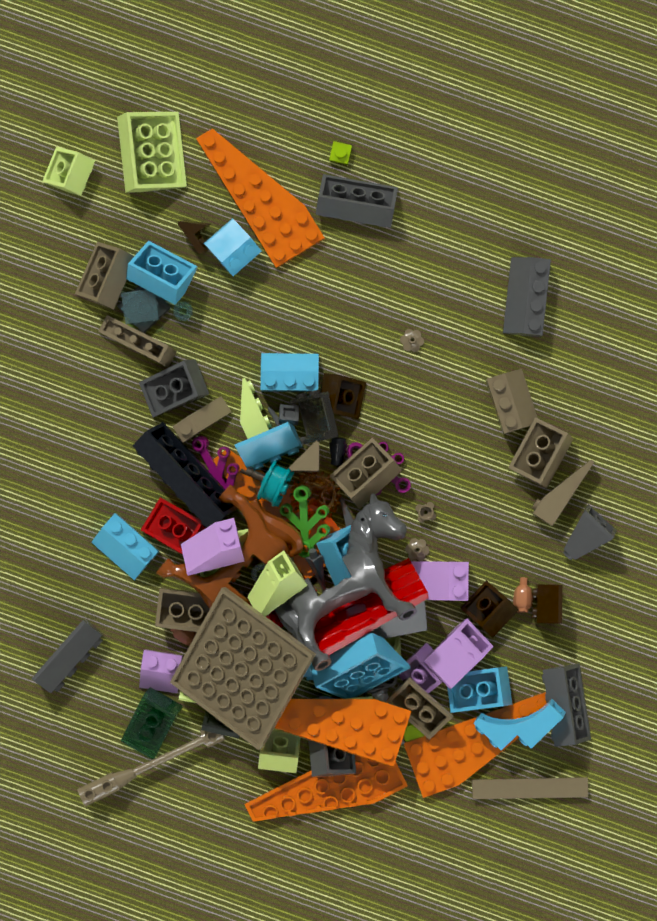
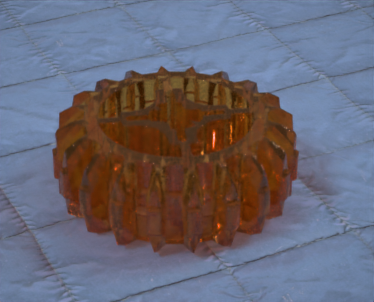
M324 471L320 475L317 472H314L312 475L310 472H306L305 476L300 474L299 480H294L295 486H291L290 490L294 493L298 486H307L311 492L310 497L307 499L308 506L315 505L318 508L322 505L327 506L323 495L328 491L330 503L327 506L329 509L327 517L330 518L332 512L335 513L337 511L336 506H339L341 503L337 500L341 498V494L337 493L340 487H334L335 481H330V475L327 478L324 477ZM313 483H319L323 486L316 487ZM290 493L289 497L294 499L291 501V505H297L294 511L298 512L299 502L294 498L293 493ZM313 493H314V495H315V493H316V494H319V493H320L318 499H317V498H311V496L313 495ZM308 507V521L316 514L317 509ZM320 509V512L322 514H325V511L323 509Z

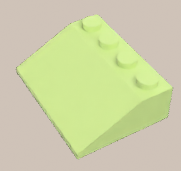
M126 112L118 116L125 193L187 187L179 112Z

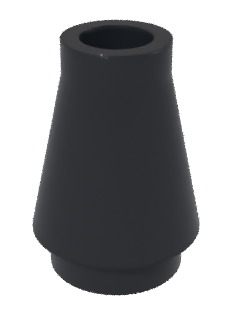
M331 437V442H329L331 465L341 466L343 464L348 445L346 438Z

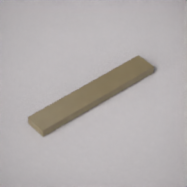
M588 777L472 779V799L588 797Z

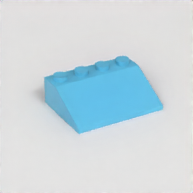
M368 633L360 640L351 642L347 647L330 655L332 663L327 668L317 671L313 665L310 666L315 687L343 699L356 698L410 669V665L384 638L374 633Z

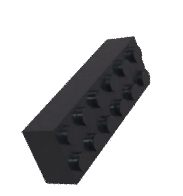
M164 422L147 430L132 445L136 449L137 454L149 463L150 468L156 471L163 482L170 486L175 495L188 506L190 512L201 520L204 527L207 528L215 522L227 520L238 510L233 504L223 503L218 499L225 491L223 486Z

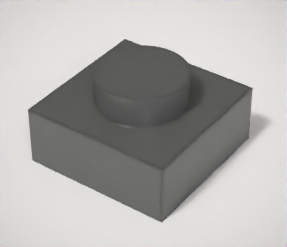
M280 404L279 424L289 422L292 425L298 426L299 406Z

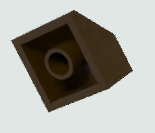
M324 373L316 411L359 420L366 382L342 375Z
M487 580L461 607L492 638L518 611L512 602Z
M536 584V588H533L532 595L533 600H536V607H532V619H536L535 623L562 624L563 585Z

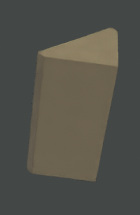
M316 440L289 469L295 473H319V442Z

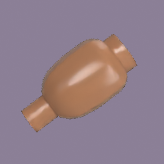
M525 577L520 578V585L516 587L513 596V605L518 609V613H528V609L532 607V590L527 586L528 578Z
M170 629L173 632L174 638L189 646L197 634L193 631Z

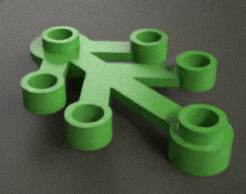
M300 485L293 493L294 498L299 502L300 519L292 512L293 508L288 503L280 507V513L286 516L301 531L303 545H306L310 550L315 549V544L330 532V527L327 524H321L317 529V533L309 539V530L321 518H325L329 514V509L325 505L320 506L316 510V514L308 521L307 499L310 497L311 492L307 486ZM301 490H304L306 495H303ZM284 507L288 508L289 512H285ZM320 509H323L325 511V514H322L320 512ZM321 528H324L326 530V533H323L321 531ZM304 548L298 555L304 558L309 557V550Z

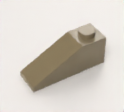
M222 396L172 427L185 444L232 411Z

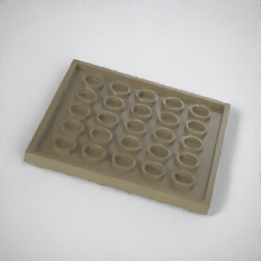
M223 587L170 683L257 750H261L316 653L228 588Z

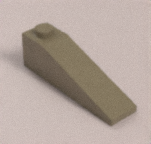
M108 315L98 331L167 368L177 352L170 346Z
M589 460L542 497L541 500L537 499L532 506L534 510L532 514L548 525L553 526L594 461Z

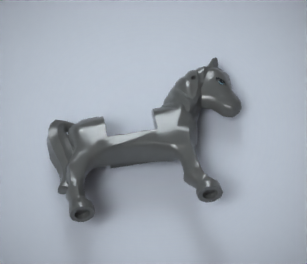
M374 493L371 494L369 504L358 512L353 520L348 539V551L342 557L352 577L341 580L338 585L326 589L320 596L311 580L306 578L304 580L307 586L302 591L296 593L284 604L274 609L283 626L299 642L316 653L312 665L317 671L327 668L332 663V660L328 654L321 652L315 639V627L321 618L333 610L373 592L381 598L384 608L387 611L396 612L398 618L402 621L411 618L417 612L412 603L399 600L385 582V571L383 562L378 554L377 539H403L406 535L407 527L394 515L389 503L379 501Z

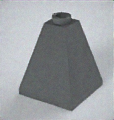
M588 504L564 547L565 551L563 553L568 559L576 560L611 541L617 530Z

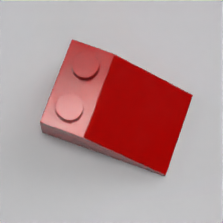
M160 497L141 531L183 555L181 544L206 529V527L202 525L200 519Z

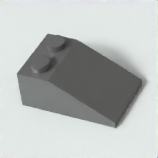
M196 359L184 360L139 382L153 418L209 395Z

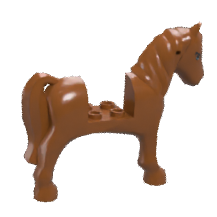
M230 484L218 499L223 503H230L237 507L247 521L248 534L246 541L241 547L244 562L221 567L214 574L202 577L197 574L188 576L185 563L174 564L168 558L156 572L162 578L174 576L188 583L201 595L209 609L223 587L228 588L251 605L250 601L231 586L229 582L232 581L234 583L241 575L239 570L243 566L247 568L253 561V554L267 564L268 561L282 551H285L291 558L300 554L304 549L302 536L296 528L284 519L265 511L259 500L249 502L246 496L237 492ZM288 544L292 546L291 551H289Z

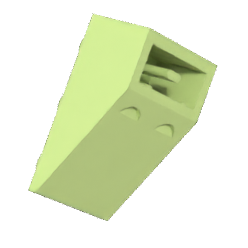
M243 378L240 423L247 439L268 431V428L272 426L267 415L262 416L261 411L264 409L259 398L255 399L253 393L256 391L251 380L247 382Z
M282 551L268 561L249 593L248 599L253 608L267 616L296 593L302 591L307 586V583L296 564L285 551Z

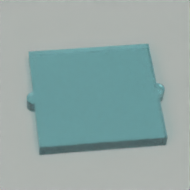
M146 289L121 293L123 303L121 309L124 311L125 324L159 320L157 310L159 303L156 302V295Z

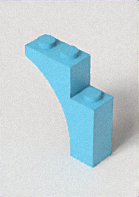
M551 699L541 709L523 718L498 719L481 713L473 724H475V728L479 733L485 734L489 738V742L495 748L498 747L502 750L517 735L523 745L533 748L564 718L566 712Z

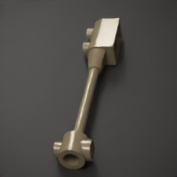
M200 730L201 737L134 769L131 768L116 773L113 771L78 788L79 796L86 807L121 790L122 787L136 778L137 775L204 743L207 748L224 741L225 737L224 735Z

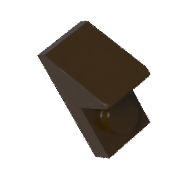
M183 220L177 223L198 254L209 251L204 244L208 239L201 235V232L209 227L210 223Z

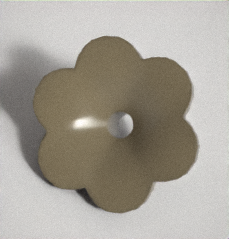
M407 329L404 335L401 336L400 342L403 344L405 351L412 350L417 352L420 346L424 344V339L421 337L419 330Z
M416 538L411 539L410 544L405 548V551L409 554V559L412 561L416 559L423 561L425 555L430 551L424 539L417 540Z

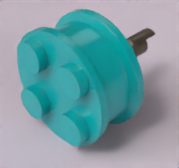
M273 461L265 475L250 468H247L246 471L240 470V473L262 482L256 499L260 500L262 498L271 502L272 507H279L283 499L281 494L285 495L289 488L287 481L290 482L295 473L289 468L285 469L278 466L276 461Z

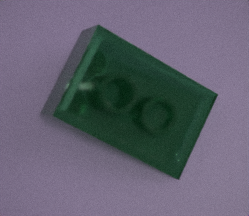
M150 687L143 695L121 742L147 757L155 759L177 720L183 705Z

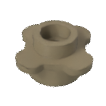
M428 502L425 505L418 504L415 507L420 523H423L425 520L433 521L436 519L432 502Z

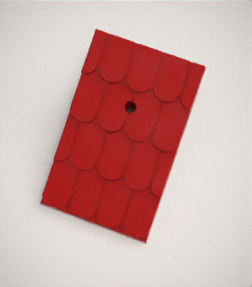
M409 558L384 569L385 582L399 600L410 602L417 609L415 615L407 620H400L396 612L387 611L381 598L372 592L367 596L333 610L317 622L315 639L321 652L331 655L344 646H348L351 642L360 640L368 633H374L385 639L427 630L425 600L428 599V591Z

